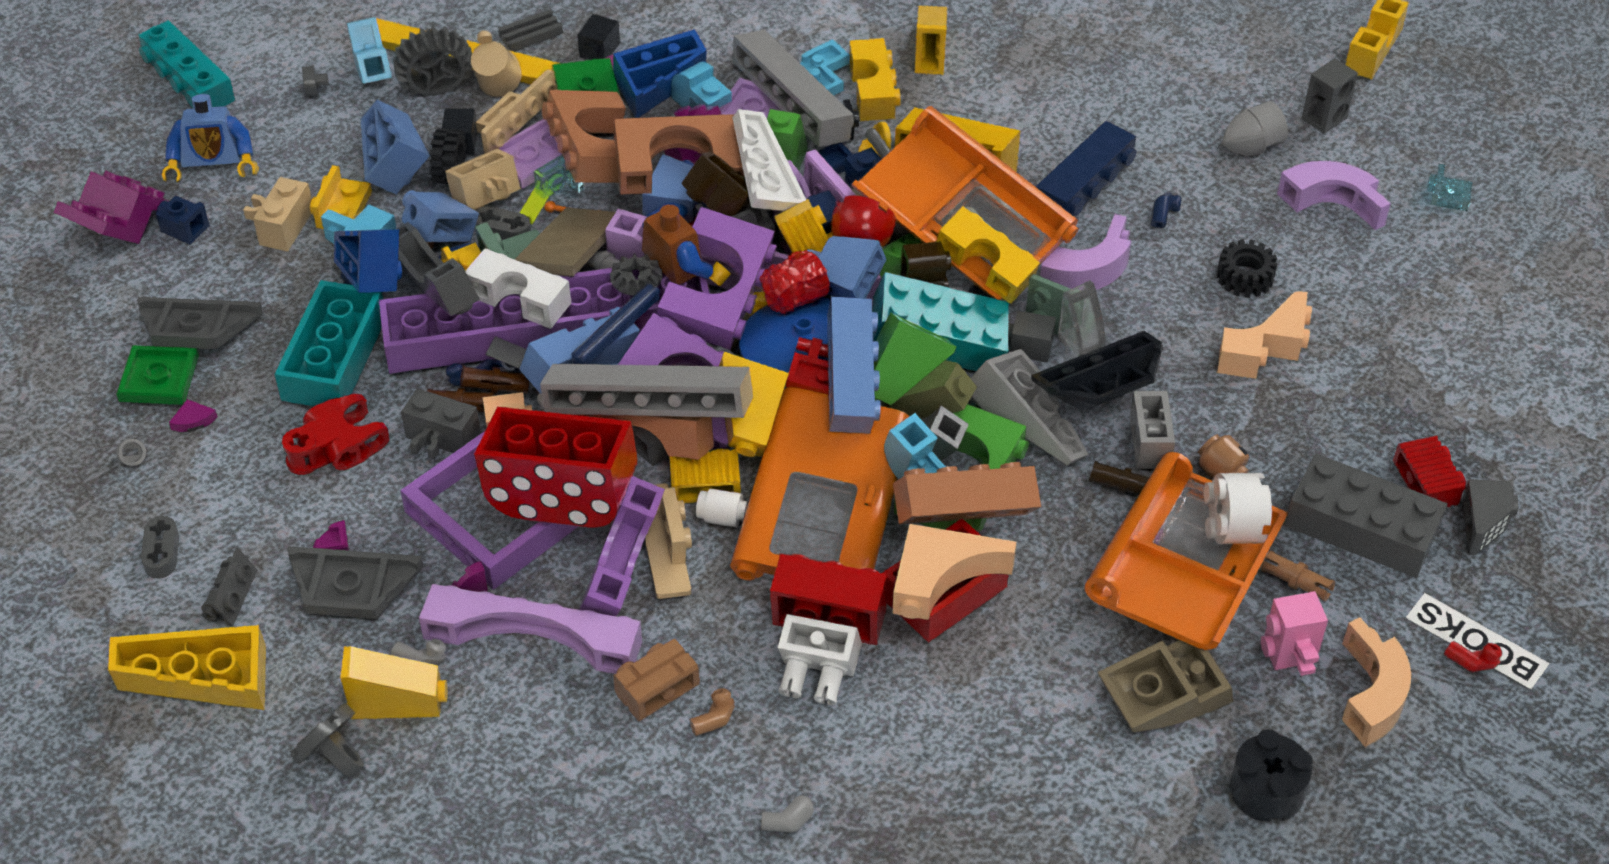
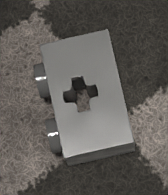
M1134 391L1129 418L1136 468L1155 469L1163 455L1168 452H1174L1175 447L1168 392Z

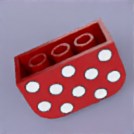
M497 406L474 453L483 494L487 501L501 513L517 519L590 528L608 525L615 519L638 462L631 421Z

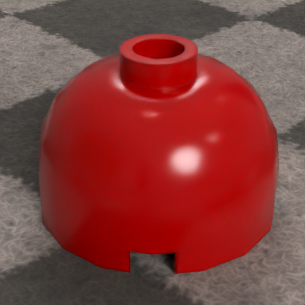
M845 196L843 202L837 200L831 218L832 235L877 240L883 248L892 237L896 225V216L889 208L887 212L878 208L880 202L864 196Z

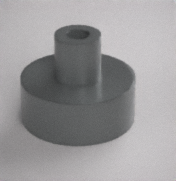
M314 65L302 67L306 96L319 95L318 86L329 85L328 74H316Z

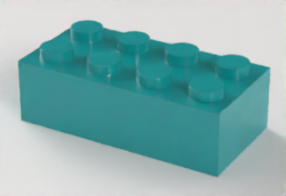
M884 273L873 295L872 312H877L878 326L876 333H873V341H876L891 312L948 339L957 348L946 361L959 363L962 368L977 371L986 360L1008 353L1009 302L896 274Z
M320 280L274 374L281 401L316 406L327 400L353 393L382 329L379 300L384 299L382 292L358 293L353 285Z

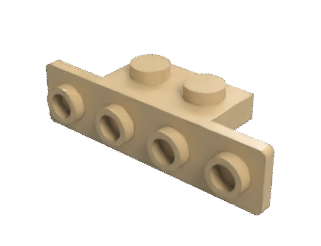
M547 69L521 94L509 91L476 121L477 132L481 133L484 154L502 147L542 109L543 102H547L549 90H557L554 71Z
M667 483L655 484L665 490L644 541L656 598L665 599L688 596L691 594V585L686 567V549L692 548L690 528H683L682 521H686L683 500L677 501L674 487L669 488Z

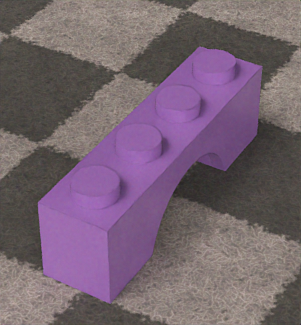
M632 476L617 515L610 526L579 610H592L599 614L617 616L631 583V575L638 554L654 520L665 489Z

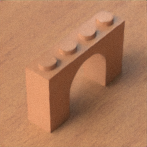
M549 90L547 102H543L542 117L547 121L550 134L554 136L557 142L558 152L562 153L566 169L570 170L575 182L619 183L614 140L602 139L588 134L614 133V119H624L626 110L618 92Z
M735 114L614 119V144L620 195L652 193L651 160L658 153L671 148H687L700 154L711 151L723 159L735 172L745 178L733 123V116Z

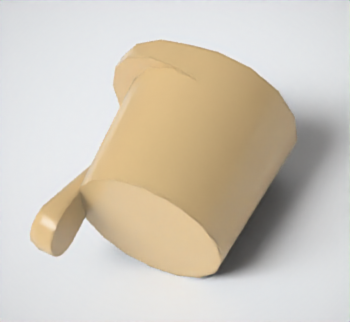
M480 31L477 34V40L480 45L471 55V65L481 90L487 95L493 97L505 96L509 91L513 92L521 81L522 71L516 56L501 43L492 41V35L489 31Z

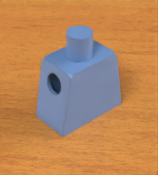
M410 190L404 195L402 204L405 208L402 222L404 224L409 222L413 225L426 242L471 241L479 212L440 192H416Z
M832 236L827 240L822 252L811 249L807 250L814 253L827 269L830 282L828 295L832 297L866 299L887 260L880 242L872 239Z

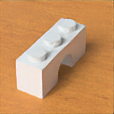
M486 248L465 271L480 298L479 301L495 307L505 296L519 294L523 318L550 329L571 304L568 280Z

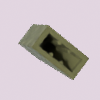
M945 360L890 406L909 416L916 413L920 419L930 416L940 406L954 413L965 409L977 386L959 363Z

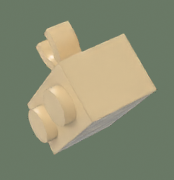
M498 148L445 171L452 198L475 211L495 200L507 199L511 193L521 189L513 156Z
M279 177L266 199L263 196L253 194L251 200L255 208L245 206L243 211L245 219L254 221L259 245L288 252L311 216L310 203L312 198L308 183Z

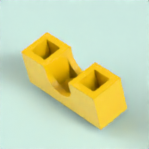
M1403 0L1376 1L1371 9L1367 27L1361 26L1349 46L1345 65L1356 71L1358 76L1369 79L1374 77L1403 29L1409 2Z
M884 38L850 40L849 66L852 82H857L856 104L859 120L895 119V108L901 105L899 88L894 89L897 85L896 70L890 69L893 66L892 51L886 50Z
M964 206L940 229L936 242L941 241L944 250L950 252L951 260L959 266L972 256H981L988 259L993 267L990 270L985 285L1010 304L1029 285V278L1032 274H1036L1040 262L1030 252L1019 248L1004 233L996 231L985 223L978 214L970 212Z

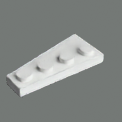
M738 109L733 116V123L751 207L785 211L805 201L806 198L764 112Z

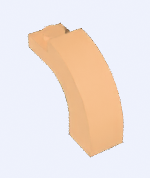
M1359 617L1348 623L1342 644L1367 671L1373 685L1348 699L1342 721L1366 747L1385 736L1400 718L1410 689L1411 669L1407 655L1398 640L1393 637L1382 642L1378 633Z

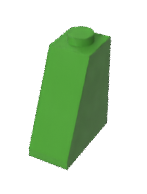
M770 109L767 116L768 123L787 161L791 160L799 171L808 148L801 116L796 113Z
M890 312L876 339L879 343V354L877 362H874V370L880 373V383L878 391H874L875 400H881L892 405L951 356L957 347L948 339Z

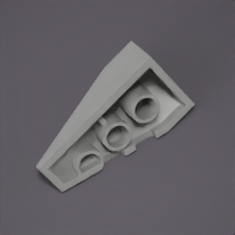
M1022 349L986 360L970 378L977 386L971 397L975 404L987 412L1025 425L1026 439L1067 466L1086 458L1088 452L1072 424L1062 419L1057 411L1061 406L1057 398L1049 397L1044 389L1032 381L1031 375L1040 372V370Z

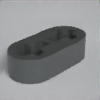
M491 206L481 207L476 210L479 212L475 226L487 222L492 232H498L502 240L531 231L529 218L524 214Z
M168 516L154 517L147 522L144 528L141 560L145 572L152 578L160 579L169 576L177 565L179 533L175 521ZM161 531H164L162 540H158L157 536L161 534ZM158 554H163L164 558L160 560V563L155 564L158 561Z

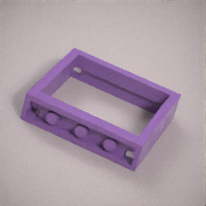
M483 432L401 489L400 492L405 513L467 567L481 561L485 570L487 585L494 590L579 526L539 521L496 554H493L432 501L433 498L477 468L474 453L483 437Z

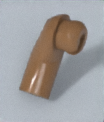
M725 688L715 690L711 695L713 703L709 712L690 718V725L695 736L722 728L728 723L735 708V702L731 698L729 690Z

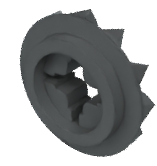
M634 253L632 258L628 259L621 256L619 263H613L610 280L613 287L619 292L635 295L646 284L658 287L662 280V269L659 267L658 260H650L648 254L640 258ZM633 270H639L638 279H635V276H633Z

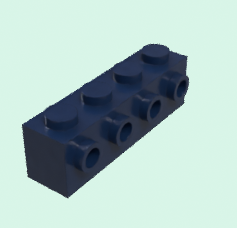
M1105 121L1036 185V188L1072 216L1079 215L1084 205L1090 199H1095L1108 182L1111 183L1115 180L1120 170L1125 166H1129L1134 161L1136 156V136Z

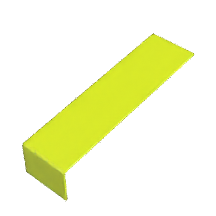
M540 178L520 211L521 214L529 218L530 224L534 223L557 182Z

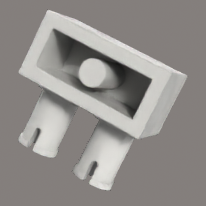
M787 614L778 644L782 660L787 664L778 692L787 697H790V693H793V698H801L807 669L822 670L813 699L822 704H825V700H828V705H836L842 676L854 677L862 646L858 629L856 627Z

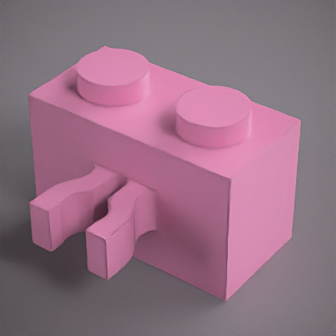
M1315 591L1273 599L1270 614L1266 616L1267 627L1265 635L1261 637V648L1264 656L1270 657L1274 670L1297 666L1301 676L1315 673L1316 668L1313 663L1319 661L1318 654L1328 622Z

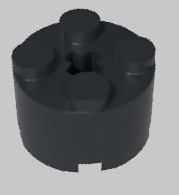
M1262 730L1258 735L1246 740L1237 752L1230 778V787L1236 806L1247 816L1264 822H1269L1270 819L1282 818L1281 821L1296 815L1304 803L1312 777L1313 758L1311 754L1294 740L1279 735L1273 730Z

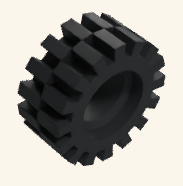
M437 128L433 134L434 139L431 141L430 175H432L433 183L448 184L445 171L465 162L467 155L465 153L467 148L465 143L466 137L462 130Z
M1244 239L1238 240V245L1233 241L1229 243V247L1225 246L1220 254L1217 278H1219L1221 286L1225 285L1224 290L1230 292L1233 289V295L1239 297L1241 292L1245 293L1244 298H1250L1251 293L1258 297L1261 296V291L1267 293L1269 287L1272 288L1277 268V257L1272 255L1273 250L1271 248L1264 250L1265 244L1260 242L1256 246L1254 245L1255 240H1249V244H1245ZM1239 266H1248L1254 268L1255 271H1246L1240 269Z

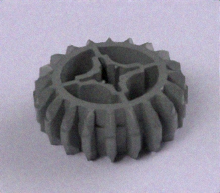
M432 25L430 30L425 31L421 27L418 34L410 32L409 39H401L400 47L395 48V56L393 57L395 76L403 89H408L411 95L420 92L423 97H426L427 95L446 94L448 91L455 92L456 86H465L466 79L471 78V69H473L471 65L472 50L464 36H459L456 30L449 32L445 26L437 30Z

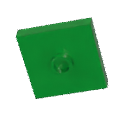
M610 58L552 64L557 90L619 93Z
M132 345L116 393L118 401L183 405L186 401L199 357L197 348Z

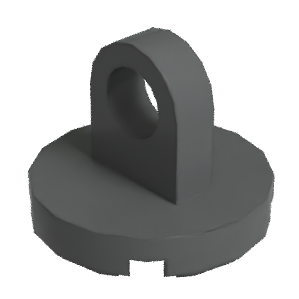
M343 703L334 710L335 713L330 718L321 721L297 744L296 748L290 751V756L298 764L302 763L319 748L333 765L346 776L353 777L364 766L363 760L357 751L338 732L355 714L347 703Z

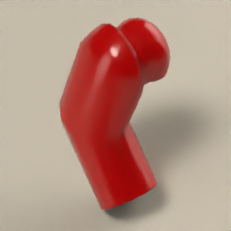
M1452 641L1444 653L1446 657L1470 672L1496 668L1500 664V658L1503 654L1501 648L1494 643H1488L1482 650L1472 652L1456 641Z

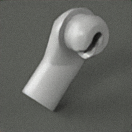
M432 639L426 643L425 649L416 650L399 641L393 646L391 655L439 665L446 657L444 653L446 645L439 639Z

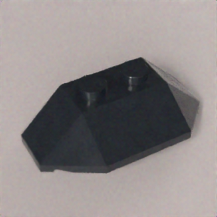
M1142 331L1032 374L1031 379L1049 394L1081 411L1092 409L1097 405L1122 397L1127 393L1154 383L1163 345L1160 340L1146 331Z

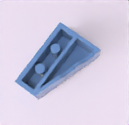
M620 308L611 309L609 312L610 316L595 321L593 318L584 320V326L568 332L564 328L530 342L519 370L538 392L542 394L540 383L551 365L573 364L571 361L572 352ZM633 323L590 364L618 365L640 332L639 328Z

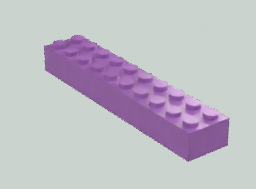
M612 268L578 272L573 277L561 276L569 281L571 304L551 329L523 318L519 294L505 296L495 307L478 300L473 303V307L466 313L454 314L453 316H450L426 294L379 300L389 374L448 366L454 363L462 364L495 359L485 355L495 336L527 349L530 342L564 328L570 332L583 327V321L589 318L598 321L610 316L609 312L611 309L621 308L634 295L621 293L613 287L610 280ZM633 270V276H635V279H638L639 270ZM663 272L661 283L658 286L660 290L659 300L634 322L640 332L653 313L657 315L658 305L668 282H671ZM696 276L681 284V286L710 294L707 280Z

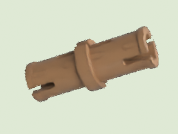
M1270 551L1266 555L1269 561L1278 566L1263 561L1261 571L1288 582V586L1294 590L1300 588L1308 593L1315 591L1321 600L1327 601L1331 594L1318 586L1320 585L1333 591L1335 587L1334 580L1309 570L1308 565L1302 562L1296 564L1276 554L1274 551Z

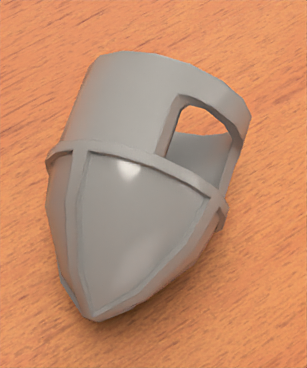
M1271 101L1242 109L1226 128L1222 144L1231 152L1244 156L1262 154L1267 146H1277L1287 140L1288 126L1281 109Z

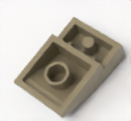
M1162 640L1098 671V676L1132 732L1149 731L1179 724L1233 702L1232 687L1209 651L1197 648L1181 640L1168 646Z

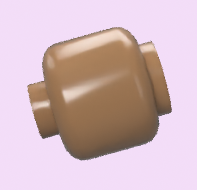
M1217 434L1214 435L1198 452L1201 455L1199 466L1212 479L1218 473H1248L1249 471L1245 467L1250 458L1248 452L1230 435L1221 437Z

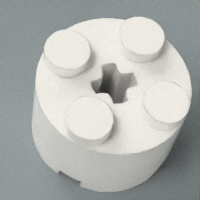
M1218 473L1212 482L1205 483L1203 491L1204 501L1206 504H1209V517L1205 522V533L1208 539L1214 538L1218 544H1261L1266 541L1268 535H1262L1263 526L1271 524L1272 503L1269 486L1261 484L1260 480L1265 478L1262 473Z

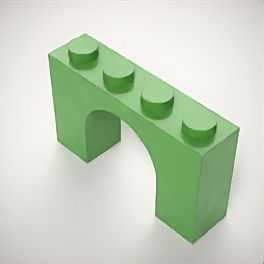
M969 404L966 405L964 410L953 413L969 424L957 451L972 456L981 464H988L990 469H998L1003 464L1016 462L1017 459L1023 460L1029 446V442L1025 440V425ZM894 498V514H897L896 501ZM987 518L967 519L964 521L976 531L981 532ZM959 520L920 524L945 530Z

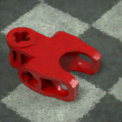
M350 394L327 400L312 407L305 413L303 426L291 429L283 436L282 446L287 453L285 460L287 468L297 475L310 474L329 463H332L337 470L350 469L365 462L370 456L387 445L390 441L388 428L383 422H372L364 426H354L355 423L364 419L369 413L367 400L362 394ZM358 404L353 411L345 414L349 407ZM376 434H379V436L374 441L370 443H364L369 438L373 437ZM294 438L297 439L298 445H294ZM307 457H308V460H309V464H308V465H306V463H305V458H307Z

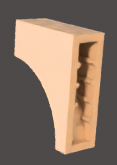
M909 524L894 588L893 614L902 615L906 618L929 620L930 613L938 599L957 583L984 574L1012 575L1016 542Z

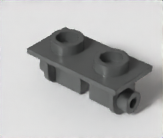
M239 548L235 549L233 556L222 561L221 569L213 584L217 589L210 591L206 602L201 607L203 611L202 616L209 621H215L217 617H222L230 626L234 625L258 571Z

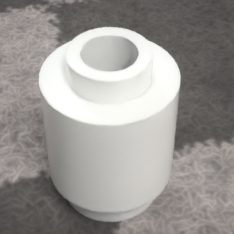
M709 489L708 492L700 491L696 506V517L704 519L705 523L737 528L740 521L743 522L748 501H743L742 493Z

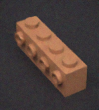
M1020 462L1006 463L998 469H990L988 464L974 465L969 467L968 471H958L956 466H949L937 469V473H925L923 468L905 471L904 476L893 483L899 525L960 520L961 518L967 520L1028 515L1041 507L1035 467H1021Z

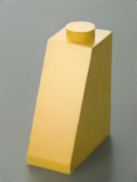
M918 6L915 73L944 75L947 7Z
M724 352L719 366L750 367L753 399L744 418L724 417L728 446L735 448L741 455L761 457L767 446L789 373Z
M352 646L344 647L340 678L347 704L355 712L351 719L440 717L441 702H447L448 687L447 680H441L438 665Z

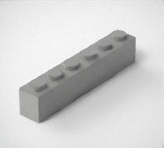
M765 29L734 35L732 62L781 111L800 114L805 134L818 147L850 140L851 127L854 124L853 114Z
M552 364L540 383L545 412L562 414L744 418L753 399L750 367Z

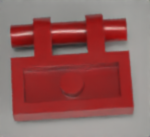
M799 337L796 350L806 352L808 356L794 353L785 387L800 388L829 395L828 361L818 359V356L828 358V345L822 343V339L813 337L812 340Z

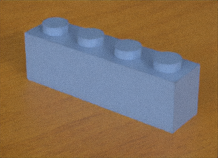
M831 297L827 313L829 432L871 433L874 421H879L881 403L880 400H875L874 392L878 391L880 383V373L874 370V362L878 360L879 343L878 341H873V333H876L878 326L877 312H872V299Z

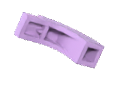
M1312 161L1283 171L1277 193L1296 212L1321 202H1333L1344 205L1357 213L1374 230L1385 226L1391 204L1383 195L1377 192L1379 180L1373 175L1355 166L1333 161Z
M1114 214L1106 238L1093 248L1072 250L1057 247L1042 262L1040 276L1081 293L1100 289L1115 281L1126 269L1129 260L1131 241L1129 240L1130 231L1125 230L1127 217Z

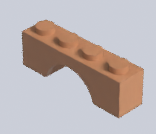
M575 414L631 421L632 426L641 427L653 433L663 444L668 456L699 460L714 447L712 417Z

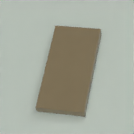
M565 208L514 260L530 264L553 275L573 277L606 242L605 229L616 212Z

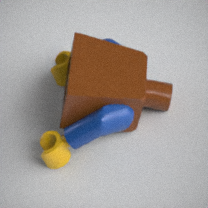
M672 204L664 205L660 211L650 213L643 221L642 252L645 255L648 254L650 260H658L660 269H662V272L672 283L681 285L698 276L703 279L710 278L718 286H721L731 275L720 263L716 262L712 266L701 260L697 233L679 214L677 206Z

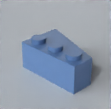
M376 100L361 118L365 181L397 194L404 185H408L411 182L413 175L430 155L407 113Z

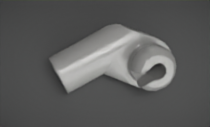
M799 795L794 798L782 813L762 811L761 831L789 833L798 831L813 815L814 806L811 799L807 796Z

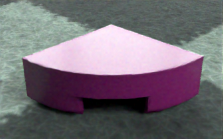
M187 399L169 421V425L173 431L188 432V428L210 425L218 416L215 409Z
M345 520L328 526L329 530L316 539L313 548L349 551Z
M481 561L465 568L466 573L457 582L454 580L452 586L475 592L488 591L485 570Z

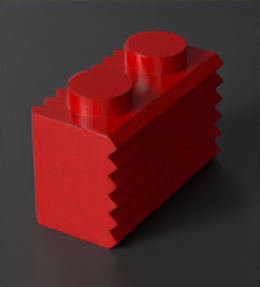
M1435 435L1398 443L1393 462L1408 489L1448 503L1447 507L1457 506L1466 488V480L1461 471H1456V467L1453 466V461H1451L1448 447L1441 445L1438 436Z

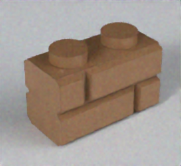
M672 639L664 645L658 643L652 646L646 656L634 663L632 661L624 663L619 667L616 674L613 675L617 697L628 707L629 711L638 721L643 720L700 684L697 663L685 652L676 639Z

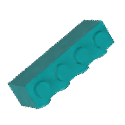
M169 20L138 34L141 44L139 53L142 59L147 64L151 63L161 78L165 77L170 82L176 93L181 92L192 108V97L199 94L209 95L212 107H222L236 101L231 79Z

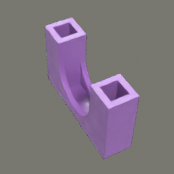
M701 207L693 224V228L698 236L700 254L728 264L736 272L740 281L732 289L717 294L703 293L668 282L658 305L657 315L661 318H670L678 325V328L689 335L696 334L705 342L730 350L735 338L739 340L742 338L746 326V321L743 320L745 313L751 314L757 298V295L753 294L756 287L762 288L759 278L765 270L763 269L765 263H772L777 245L772 244L773 230Z
M653 313L618 365L719 366L724 351L714 350L700 336L696 334L689 335L678 328V325L670 318H661ZM712 417L714 447L711 450L728 449L724 417Z

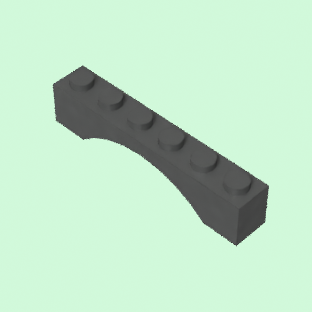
M409 222L396 228L399 229L398 260L401 262L402 273L450 316L454 314L460 315L469 311L473 307V303L480 300L460 263L453 258L443 263L432 251L418 230Z

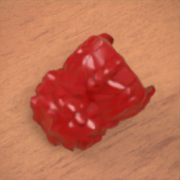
M807 250L791 253L784 262L777 265L772 264L768 269L764 270L759 278L767 306L781 314L794 311V308L798 306H804L819 300L828 294L830 286L827 269L814 253Z

